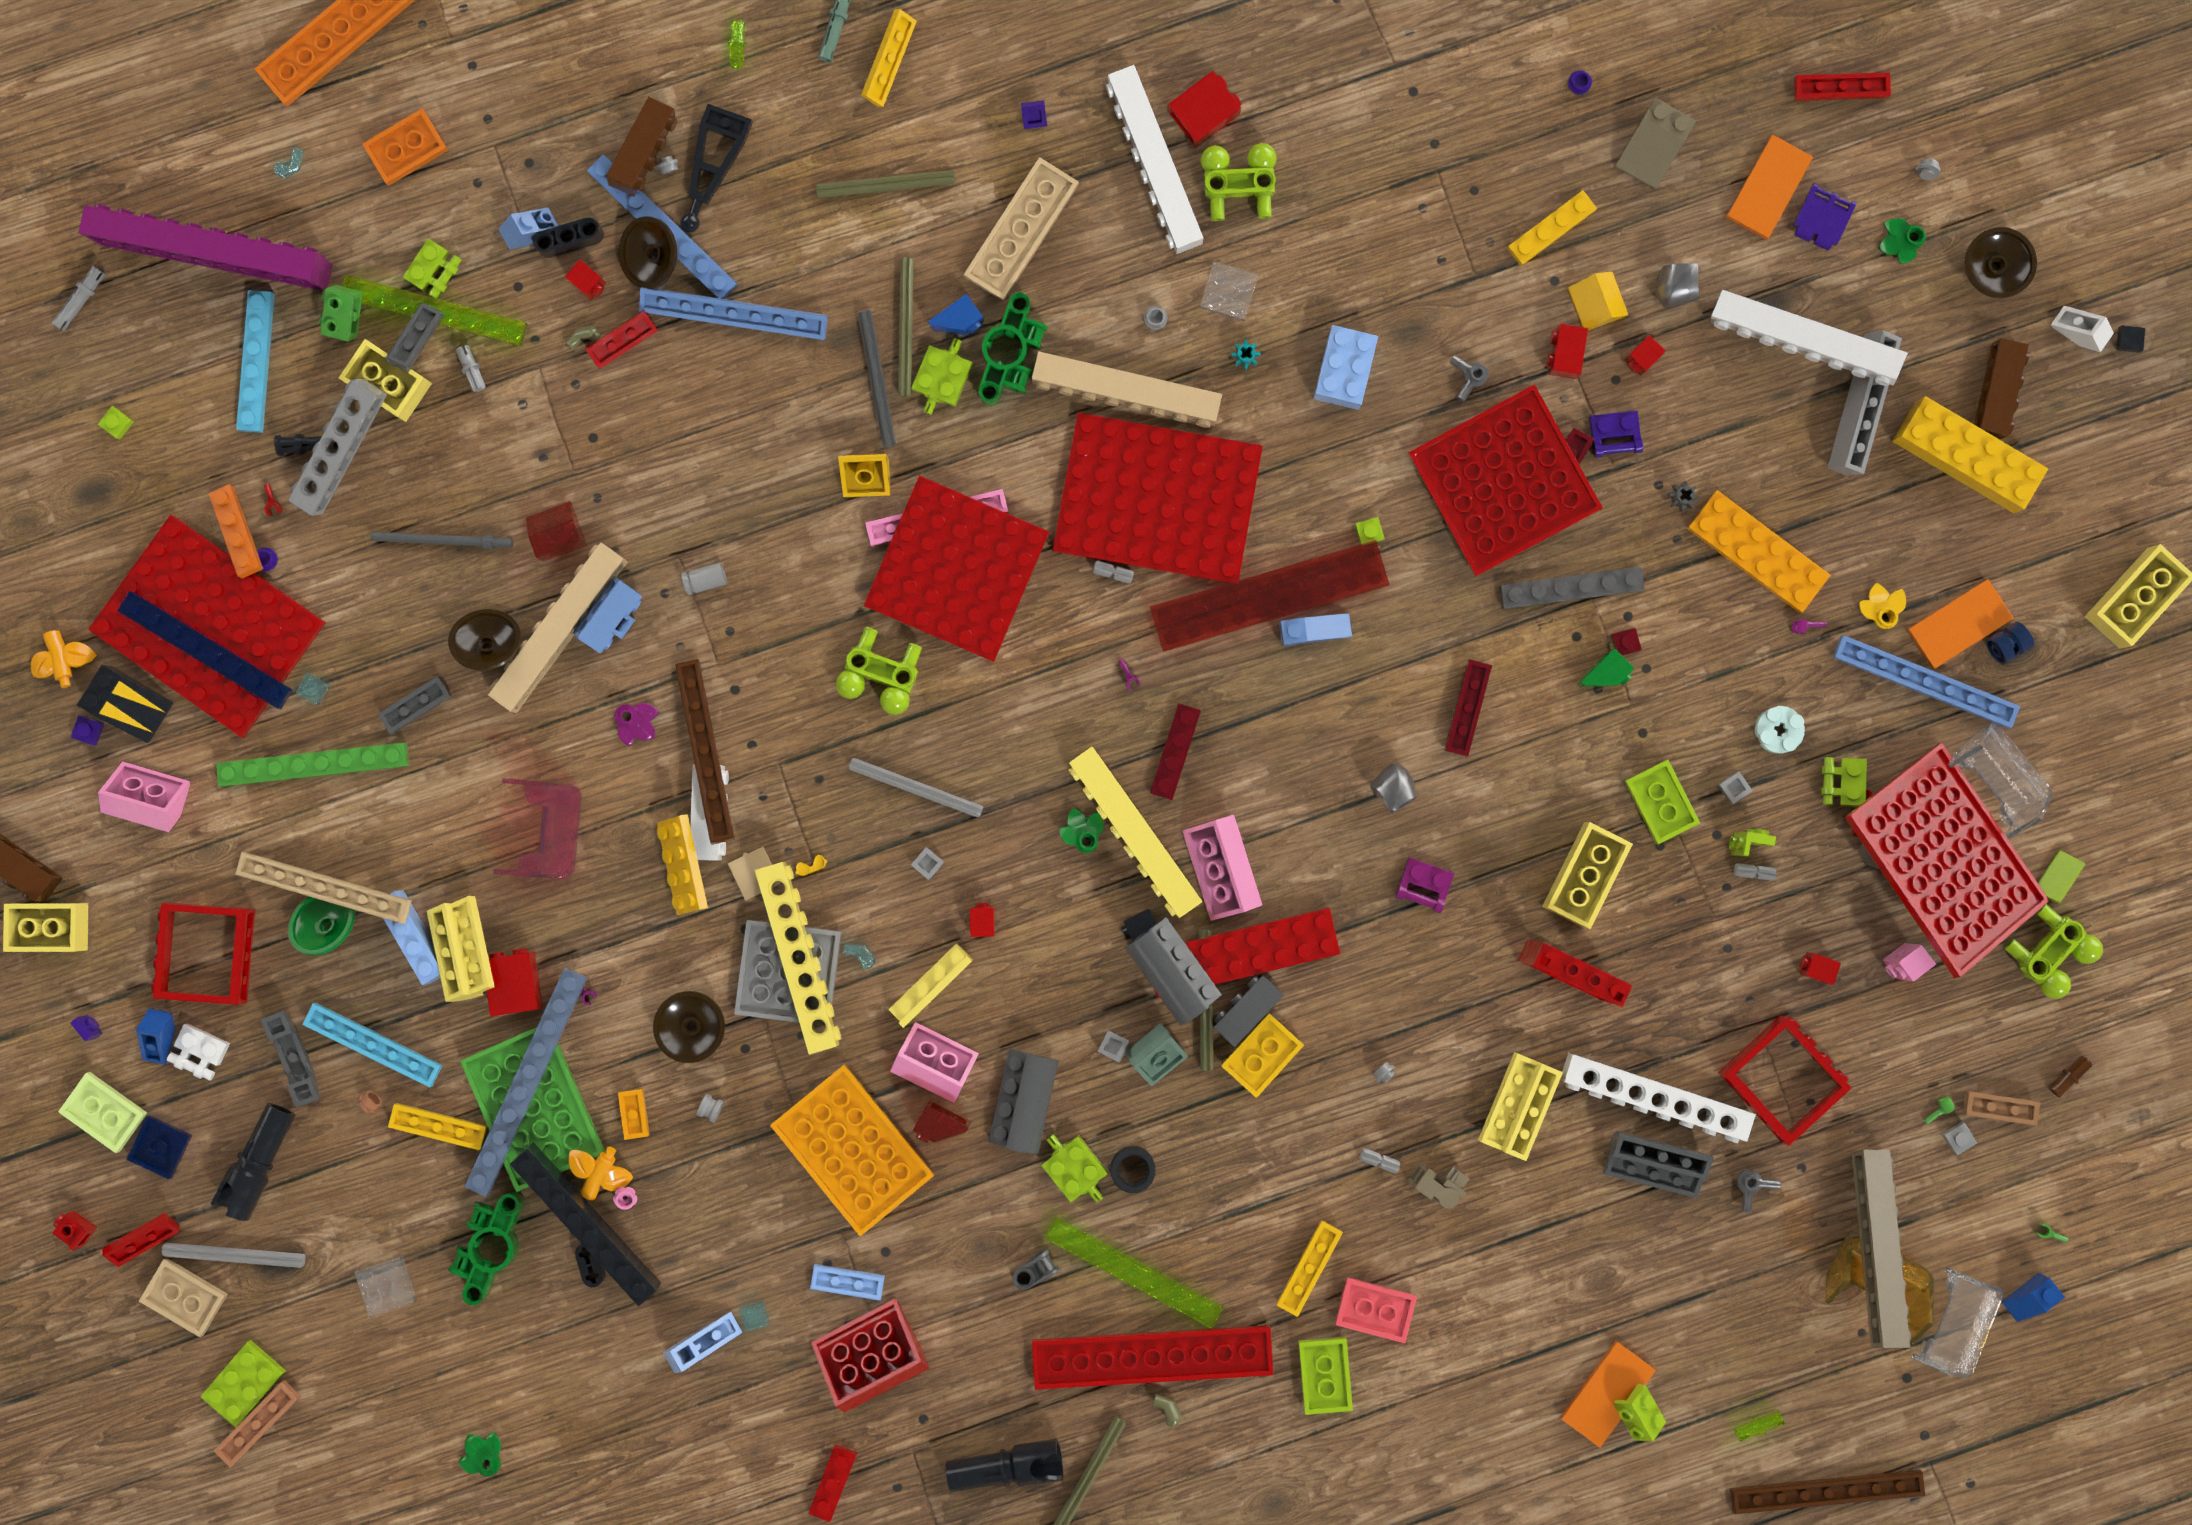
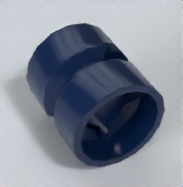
M2014 622L2006 627L2003 633L1998 632L1986 640L1990 654L2002 665L2015 659L2017 654H2023L2032 649L2035 645L2031 633L2020 622Z

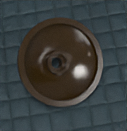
M649 216L639 217L626 227L621 236L619 261L623 273L632 284L647 289L660 287L668 281L675 269L677 262L676 240L668 225L658 218Z
M2007 227L1991 228L1979 234L1970 243L1965 255V271L1970 283L1982 294L1992 298H2008L2022 292L2032 282L2037 269V256L2033 245L2022 233ZM1995 264L1997 266V270H1993L1991 265Z
M493 609L477 610L466 614L454 624L448 637V646L453 658L462 666L473 670H491L506 664L516 655L521 645V632L517 622L510 615Z
M696 991L676 993L667 998L655 1014L653 1021L654 1038L661 1051L669 1058L682 1063L699 1062L711 1056L721 1045L725 1034L724 1015L719 1005L703 993ZM690 1021L695 1022V1030L689 1028L688 1024Z

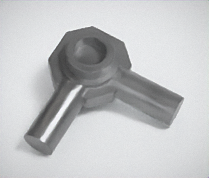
M1455 355L1449 362L1464 372L1466 383L1456 396L1458 400L1464 402L1473 388L1483 386L1489 377L1488 368L1479 362L1469 365Z
M1744 1169L1740 1172L1737 1178V1187L1743 1192L1742 1211L1752 1212L1753 1194L1757 1193L1761 1188L1779 1190L1781 1186L1780 1180L1762 1178L1754 1170Z

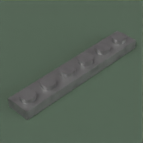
M1642 567L1500 586L1503 609L1645 590Z

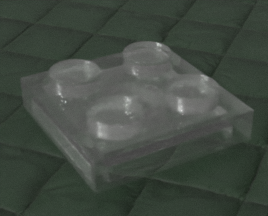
M1213 261L1200 308L1245 321L1258 274Z
M403 1256L354 1272L368 1317L417 1301Z

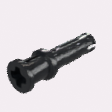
M296 434L294 437H282L281 435H276L274 438L276 454L278 456H283L285 453L303 455L306 451H312L314 445L321 440L322 436L304 437V435ZM334 442V449H338L337 443Z

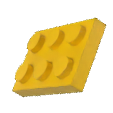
M1268 1012L1221 1066L1257 1098L1300 1051L1304 1044Z

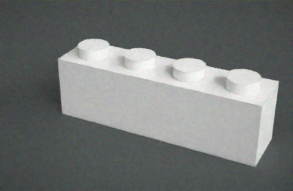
M693 764L690 828L697 860H722V856L726 854V842L710 844L695 764ZM720 765L724 785H728L729 773L725 770V766Z

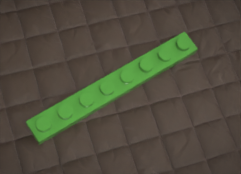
M395 743L216 763L218 787L408 767L409 759L407 743Z

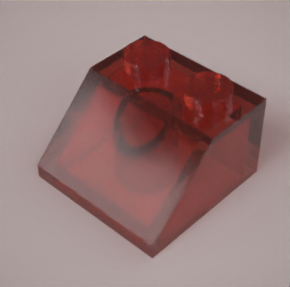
M571 501L526 517L531 546L536 559L542 562L587 546Z
M929 1100L913 1132L917 1133L915 1137L923 1142L928 1143L929 1140L937 1142L967 1132L971 1121Z

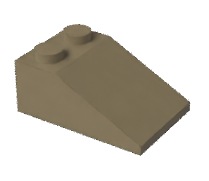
M1655 98L1647 108L1617 161L1615 168L1656 189L1688 137L1696 120Z

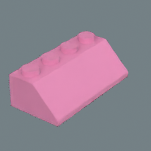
M1234 815L1182 831L1210 921L1262 906Z

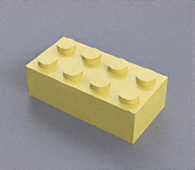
M2161 544L2149 547L2084 617L2119 649L2131 647L2190 584L2192 572Z
M1584 822L1542 907L1585 929H1591L1633 844L1591 822Z

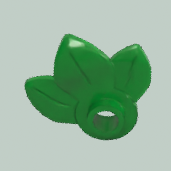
M1900 218L1887 220L1884 222V226L1889 235L1881 241L1879 250L1886 255H1897L1900 264L1911 262L1916 257L1918 248L1926 240L1924 229L1917 225L1910 226L1906 220ZM1910 234L1916 237V241H1912L1909 238Z
M1071 809L1067 817L1068 827L1059 829L1060 837L1064 843L1075 846L1081 853H1091L1097 848V837L1103 832V819L1098 812L1087 818L1080 811ZM1083 838H1087L1089 840L1088 846L1083 845Z
M492 1432L485 1440L478 1435H467L464 1445L467 1455L459 1459L460 1467L469 1474L480 1473L486 1477L495 1475L501 1467V1459L498 1455L502 1446L498 1435ZM486 1460L490 1462L489 1468L486 1467Z

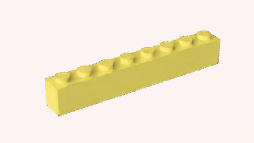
M1091 747L1069 762L1071 768L1068 771L1076 781L1081 779L1085 785L1082 789L1089 800L1094 798L1099 806L1095 809L1103 820L1108 817L1113 824L1109 827L1117 839L1122 837L1127 845L1123 848L1130 858L1134 856L1140 863L1137 868L1144 878L1149 875L1154 884L1151 885V888L1158 897L1164 896L1168 902L1164 906L1171 916L1177 915L1181 918L1203 901L1095 749Z

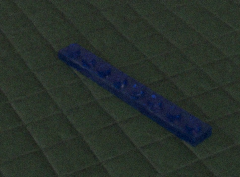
M129 591L117 610L277 709H282L294 690L133 591Z

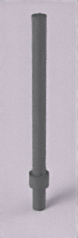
M371 532L372 541L482 546L483 549H494L495 547L513 548V538H495L494 535L475 537Z

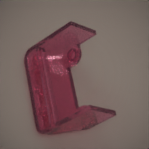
M503 778L502 783L526 785L525 796L528 802L533 805L543 806L539 853H527L520 858L518 870L494 869L493 874L559 879L570 877L575 870L582 799L580 789L571 784Z

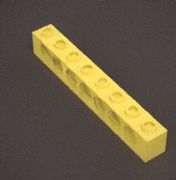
M786 862L757 869L755 873L808 1053L810 1055L839 1045L838 1040H841V1033L839 1027L834 1026L832 1017L835 1014L832 1004L827 1003L825 994L828 993L824 980H820L818 971H821L819 959L814 957L811 948H814L813 938L811 934L807 935L804 926L808 925L804 911L800 912L798 902H801L800 894L797 888H793L791 879H794L793 870L790 865H786ZM778 881L785 885V891L782 895L774 892V884ZM784 904L789 905L792 909V914L788 918L783 917L780 913V909ZM790 927L798 930L799 936L795 941L790 940L787 936V931ZM797 950L805 954V961L801 964L794 960V953ZM803 973H807L812 977L810 986H804L801 983L800 978ZM810 996L818 999L819 1006L817 1009H811L808 1006L807 1000ZM820 1019L825 1022L826 1029L824 1032L815 1030V1020Z

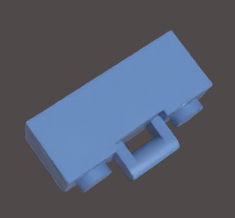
M614 576L576 627L573 634L598 653H601L603 649L607 650L613 642L612 637L614 634L622 639L636 621L629 614L631 611H636L640 606L642 596ZM625 618L618 629H615L620 621Z

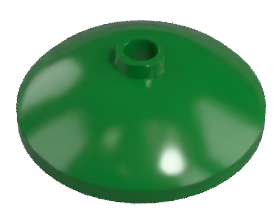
M307 896L296 907L289 921L288 936L292 946L308 956H320L331 952L341 945L350 934L355 921V910Z

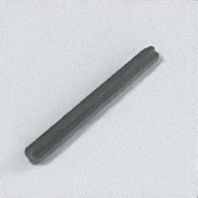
M863 310L858 313L882 446L883 448H892L896 446L873 316L870 310Z

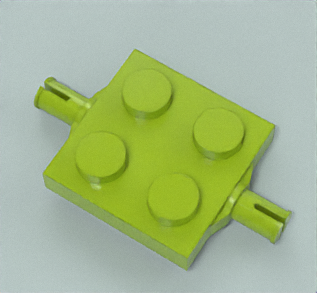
M953 338L949 350H940L930 345L927 349L911 388L928 399L923 410L926 414L932 415L936 403H946L953 407L957 405L973 366L971 361L963 359L957 354L962 343L959 339Z
M1054 1134L1049 1136L1046 1141L1055 1151L1041 1166L1070 1203L1086 1193H1089L1096 1203L1101 1201L1104 1196L1095 1186L1099 1180L1108 1174V1171L1080 1135L1064 1144H1061Z

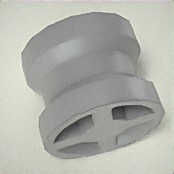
M706 1094L696 1115L699 1117L705 1116L710 1122L715 1123L723 1108L724 1101L714 1100L712 1095Z

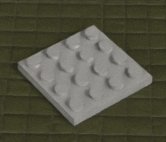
M747 920L734 1014L799 1023L770 922ZM790 927L787 931L788 938L795 941L799 936L798 930ZM805 927L807 935L811 934L813 938L814 948H811L813 956L818 957L821 971H818L820 980H824L827 986L828 993L825 994L827 1003L832 1004L842 931ZM800 950L794 953V960L797 963L801 964L805 961V954ZM803 973L800 981L804 986H810L812 977L807 973ZM810 996L807 1004L811 1009H817L819 1001L816 997ZM817 1019L814 1022V1025L826 1026L823 1020Z

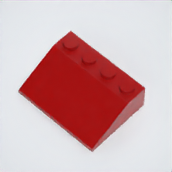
M896 1298L811 1342L835 1407L844 1413L930 1369L922 1348Z

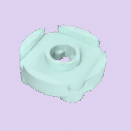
M1777 706L1763 712L1755 723V735L1758 737L1760 745L1771 753L1781 754L1793 751L1802 742L1804 737V719L1789 707ZM1781 723L1785 733L1777 736V731L1774 730V727L1779 726Z

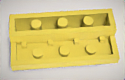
M467 896L451 904L443 903L428 910L427 915L445 1001L456 1002L476 998L483 995L484 991L494 988L475 896Z
M1514 1052L1478 1140L1527 1161L1563 1072Z

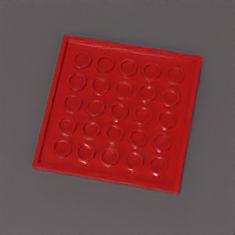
M1535 384L1408 452L1475 577L1603 509Z
M919 475L864 606L994 662L1050 531Z

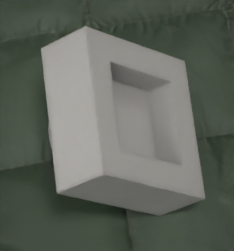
M1739 771L1718 784V787L1730 804L1736 803L1753 791Z
M926 847L911 866L930 880L944 864V861Z
M1108 1030L1098 1052L1120 1063L1130 1041Z
M1960 1122L1942 1133L1943 1138L1954 1155H1959L1977 1144V1141L1964 1122Z

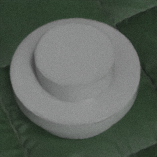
M668 156L659 159V165L655 166L656 170H659L660 175H664L678 170L677 163L679 162L677 159L672 160V157Z
M1923 159L1917 165L1915 172L1923 180H1932L1940 175L1941 168L1938 161Z
M1153 306L1145 312L1144 322L1148 328L1160 330L1167 323V313L1163 308Z
M1386 1062L1373 1074L1377 1078L1375 1081L1377 1083L1381 1081L1384 1084L1387 1083L1395 1075L1393 1070L1396 1067Z

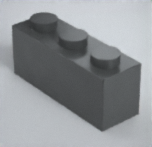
M1262 974L1259 977L1255 975L1246 984L1248 989L1243 994L1237 993L1231 999L1230 1003L1232 1006L1226 1012L1222 1009L1213 1019L1215 1021L1213 1027L1234 1047L1284 996Z

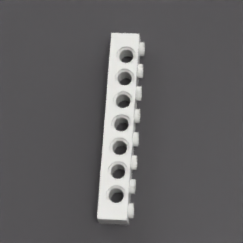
M1571 1053L1567 1054L1562 1070L1563 1074L1560 1078L1561 1081L1566 1082V1088L1579 1091L1581 1087L1589 1090L1588 1095L1600 1099L1605 1095L1611 1097L1610 1102L1625 1106V1102L1634 1105V1110L1646 1114L1648 1110L1657 1112L1656 1117L1670 1121L1671 1117L1679 1119L1680 1125L1692 1129L1694 1125L1702 1127V1132L1716 1136V1132L1725 1134L1724 1139L1734 1143H1738L1739 1139L1748 1141L1756 1115L1749 1111ZM1587 1071H1592V1081L1585 1083L1583 1075ZM1614 1078L1616 1081L1615 1088L1607 1090L1606 1082ZM1632 1086H1637L1639 1090L1638 1095L1631 1098L1629 1096V1089ZM1659 1093L1661 1101L1659 1104L1653 1105L1652 1097L1654 1094ZM1682 1100L1684 1108L1681 1112L1676 1113L1674 1106L1678 1101ZM1705 1108L1706 1117L1699 1120L1697 1113L1700 1109ZM1727 1115L1729 1123L1726 1127H1721L1720 1120L1723 1116Z

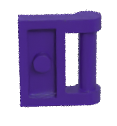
M1638 410L1592 415L1589 417L1591 437L1594 438L1592 447L1595 458L1603 457L1605 454L1632 451L1634 453L1643 452ZM1628 436L1632 438V442L1610 445H1602L1601 439Z

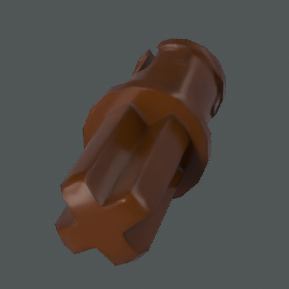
M2084 1056L2079 1057L2067 1070H2062L2063 1074L2048 1086L2049 1090L2061 1098L2073 1084H2078V1079L2092 1067L2091 1061Z

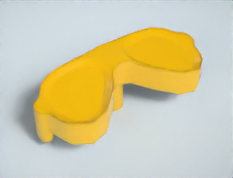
M817 855L812 866L799 862L796 865L795 874L805 876L823 869L826 866L827 860L822 855Z

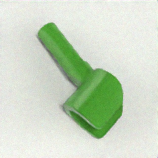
M1947 1096L1937 1101L1940 1108L1924 1119L1927 1125L1938 1116L1954 1111V1104L1951 1098Z
M2038 1223L2046 1228V1232L2044 1234L2035 1232L2037 1236L2041 1238H2054L2064 1243L2068 1242L2067 1237L2055 1233L2049 1225Z

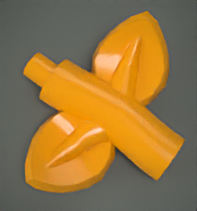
M49 631L43 634L48 651L36 653L32 657L31 673L36 678H47L54 674V678L60 682L61 688H67L71 686L69 680L72 677L71 667H82L93 661L97 654L92 648L81 642H71L65 645L60 631Z
M607 1147L605 1152L600 1153L596 1161L590 1154L584 1151H570L569 1165L572 1173L576 1177L585 1179L580 1191L583 1198L595 1200L601 1186L603 1189L612 1192L620 1187L627 1186L631 1182L633 1175L628 1170L613 1166L616 1160L614 1157L616 1153L615 1148Z

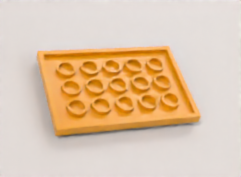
M845 1064L770 1125L859 1236L867 1232L935 1175Z

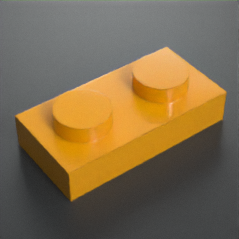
M643 1088L618 1092L624 1140L648 1137L650 1133Z

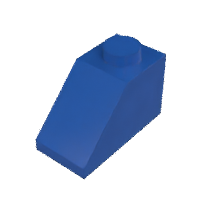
M965 294L929 320L928 323L933 331L965 336L968 333L974 334L982 328L984 319L968 295Z
M149 1008L136 1029L142 1060L166 1065L175 1032L173 1015L164 1010Z
M2037 1273L2001 1301V1303L2015 1321L2019 1322L2047 1312L2064 1299L2065 1296L2051 1278Z

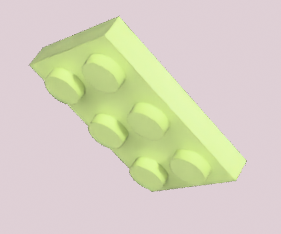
M91 1072L85 1073L58 1111L115 1153L122 1150L147 1114L146 1111Z

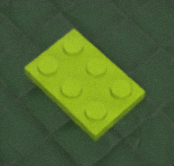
M1665 760L1624 781L1656 844H1660L1700 824L1669 760Z
M1347 1338L1299 1340L1305 1415L1353 1411Z
M249 1340L200 1397L236 1428L253 1411L286 1370L252 1340Z

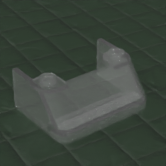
M1992 722L1959 747L1948 763L1951 768L1958 765L1961 769H1974L2002 803L1999 815L2004 823L2010 825L2006 834L2008 839L2042 821L2053 797L2052 791L1997 723Z
M1946 1267L1945 1272L1949 1276L1946 1279L1945 1286L1948 1287V1293L1951 1296L1935 1337L1930 1338L1928 1341H1923L1919 1350L1921 1355L1913 1353L1911 1358L1945 1374L1968 1379L1974 1372L2002 1300L2003 1290Z

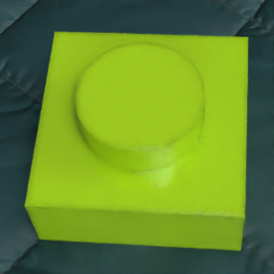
M111 406L98 425L120 440L134 421L116 407Z
M1378 517L1355 523L1361 547L1385 540Z

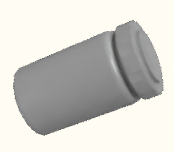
M721 562L690 570L688 573H681L683 587L688 596L692 595L693 592L700 593L728 584Z

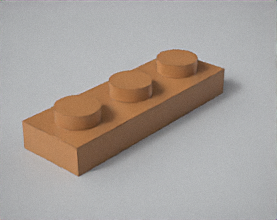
M1966 1091L1963 1114L2037 1126L2040 1102Z

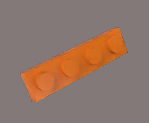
M228 484L208 493L237 576L245 578L262 570L263 567L234 486Z

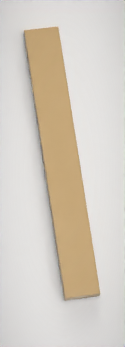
M241 852L235 873L238 876L401 924L406 923L412 902L409 899L247 852Z

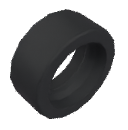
M1127 1146L1119 1150L1111 1162V1177L1114 1184L1120 1190L1127 1193H1139L1146 1190L1152 1184L1155 1177V1163L1152 1156L1145 1149L1138 1146ZM1128 1156H1138L1146 1163V1176L1138 1183L1130 1184L1125 1182L1119 1174L1120 1163Z

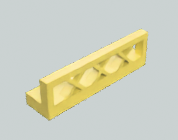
M956 943L888 1010L900 1021L899 1024L904 1028L973 959Z

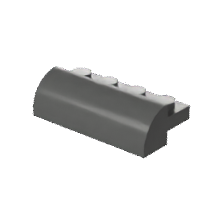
M1166 917L1124 947L1180 1025L1191 1021L1209 1008L1210 1004L1222 995Z
M1009 1049L989 1137L990 1143L1018 1152L1039 1153L1059 1060Z
M1616 1131L1609 1143L1610 1151L1603 1172L1608 1176L1698 1198L1703 1180H1707L1713 1156Z

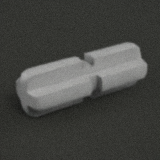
M1096 561L1093 569L1094 574L1108 578L1114 577V580L1128 584L1132 582L1133 571L1121 567L1114 568V565Z
M1737 863L1734 867V875L1775 880L1776 869Z
M1363 1148L1360 1153L1359 1159L1374 1166L1379 1165L1381 1169L1397 1173L1400 1168L1398 1160L1385 1155L1381 1156L1380 1153Z

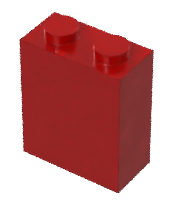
M1211 71L1168 104L1167 112L1195 148L1237 118L1241 112L1242 104L1240 99L1234 93L1231 95L1226 88L1227 83L1221 75L1217 76L1214 71Z
M527 948L512 950L513 955L504 956V952L489 954V963L495 986L486 991L490 1017L543 1008L535 952L528 953Z

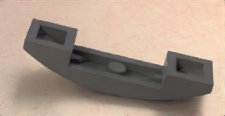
M281 1011L260 1019L269 1042L273 1040L290 1082L287 1087L296 1108L320 1099L311 1062L289 1016L285 1011Z

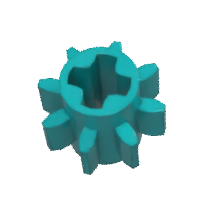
M1245 339L1243 345L1235 344L1234 348L1238 352L1231 354V358H1236L1237 360L1235 367L1241 365L1247 371L1249 365L1257 366L1254 358L1260 357L1261 353L1255 352L1256 343L1250 345L1247 339ZM1242 352H1250V357L1241 358Z

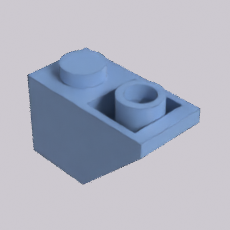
M543 208L510 214L499 228V231L510 250L533 244V237L536 233L556 227L558 224L550 209Z

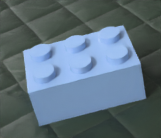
M1332 325L1313 399L1359 410L1362 405L1378 336Z

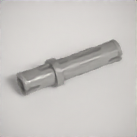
M92 265L83 280L77 282V288L51 323L66 331V328L88 298L94 296L96 293L94 290L106 274Z

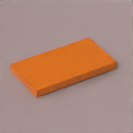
M1772 134L1725 218L1767 240L1811 163L1813 156Z
M1986 579L1908 628L1907 632L1930 668L1935 669L2014 618L1989 579Z
M1615 1340L1560 1416L1561 1420L1601 1448L1621 1420L1619 1413L1613 1405L1615 1400H1627L1637 1384L1646 1385L1656 1370Z

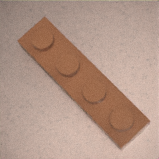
M283 1380L214 1452L231 1468L301 1396Z

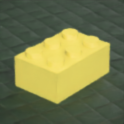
M364 339L339 376V379L346 384L353 379H365L387 394L381 407L407 422L432 383L412 369L407 373L387 363L386 357L388 354Z
M88 903L4 904L3 952H76L88 950Z

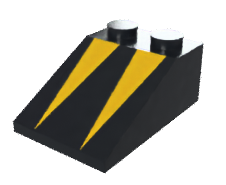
M101 665L77 706L122 731L149 743L172 707L173 702L113 666Z

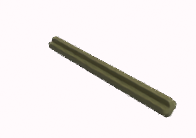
M953 170L822 183L816 185V194L818 198L950 185L955 183V174Z
M908 257L901 258L899 397H911L914 261Z
M1200 929L1198 931V938L1212 936L1210 929ZM1213 1003L1200 1014V1069L1202 1071L1213 1070Z
M1114 1417L1053 1525L1070 1524L1126 1425L1122 1418Z

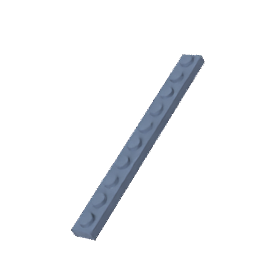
M564 968L465 1184V1188L485 1197L489 1196L588 977L569 968Z

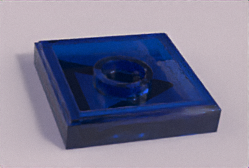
M146 1116L126 1160L162 1177L172 1179L192 1135L153 1116Z

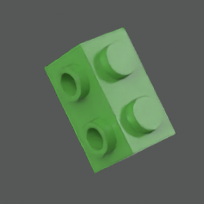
M339 285L326 288L322 295L323 313L319 319L321 335L347 342L357 338L363 292Z

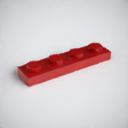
M1890 72L1796 75L1794 77V101L1888 99L1891 96Z

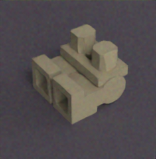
M1420 1161L1407 1181L1430 1200L1434 1198L1444 1208L1451 1209L1458 1204L1459 1197L1463 1199L1467 1194L1463 1188L1470 1178L1454 1166L1450 1167L1445 1176L1440 1172L1436 1176L1434 1171Z

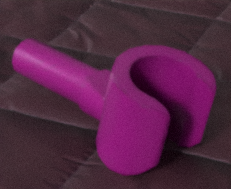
M1795 620L1792 632L1806 634L1807 627H1826V621Z
M1124 659L1119 660L1118 662L1127 679L1126 687L1132 691L1129 682L1133 679L1137 681L1140 687V680L1132 675Z
M583 987L581 992L582 1002L585 1005H591V1002L585 996L586 994H591L594 998H597V993L594 990H586Z

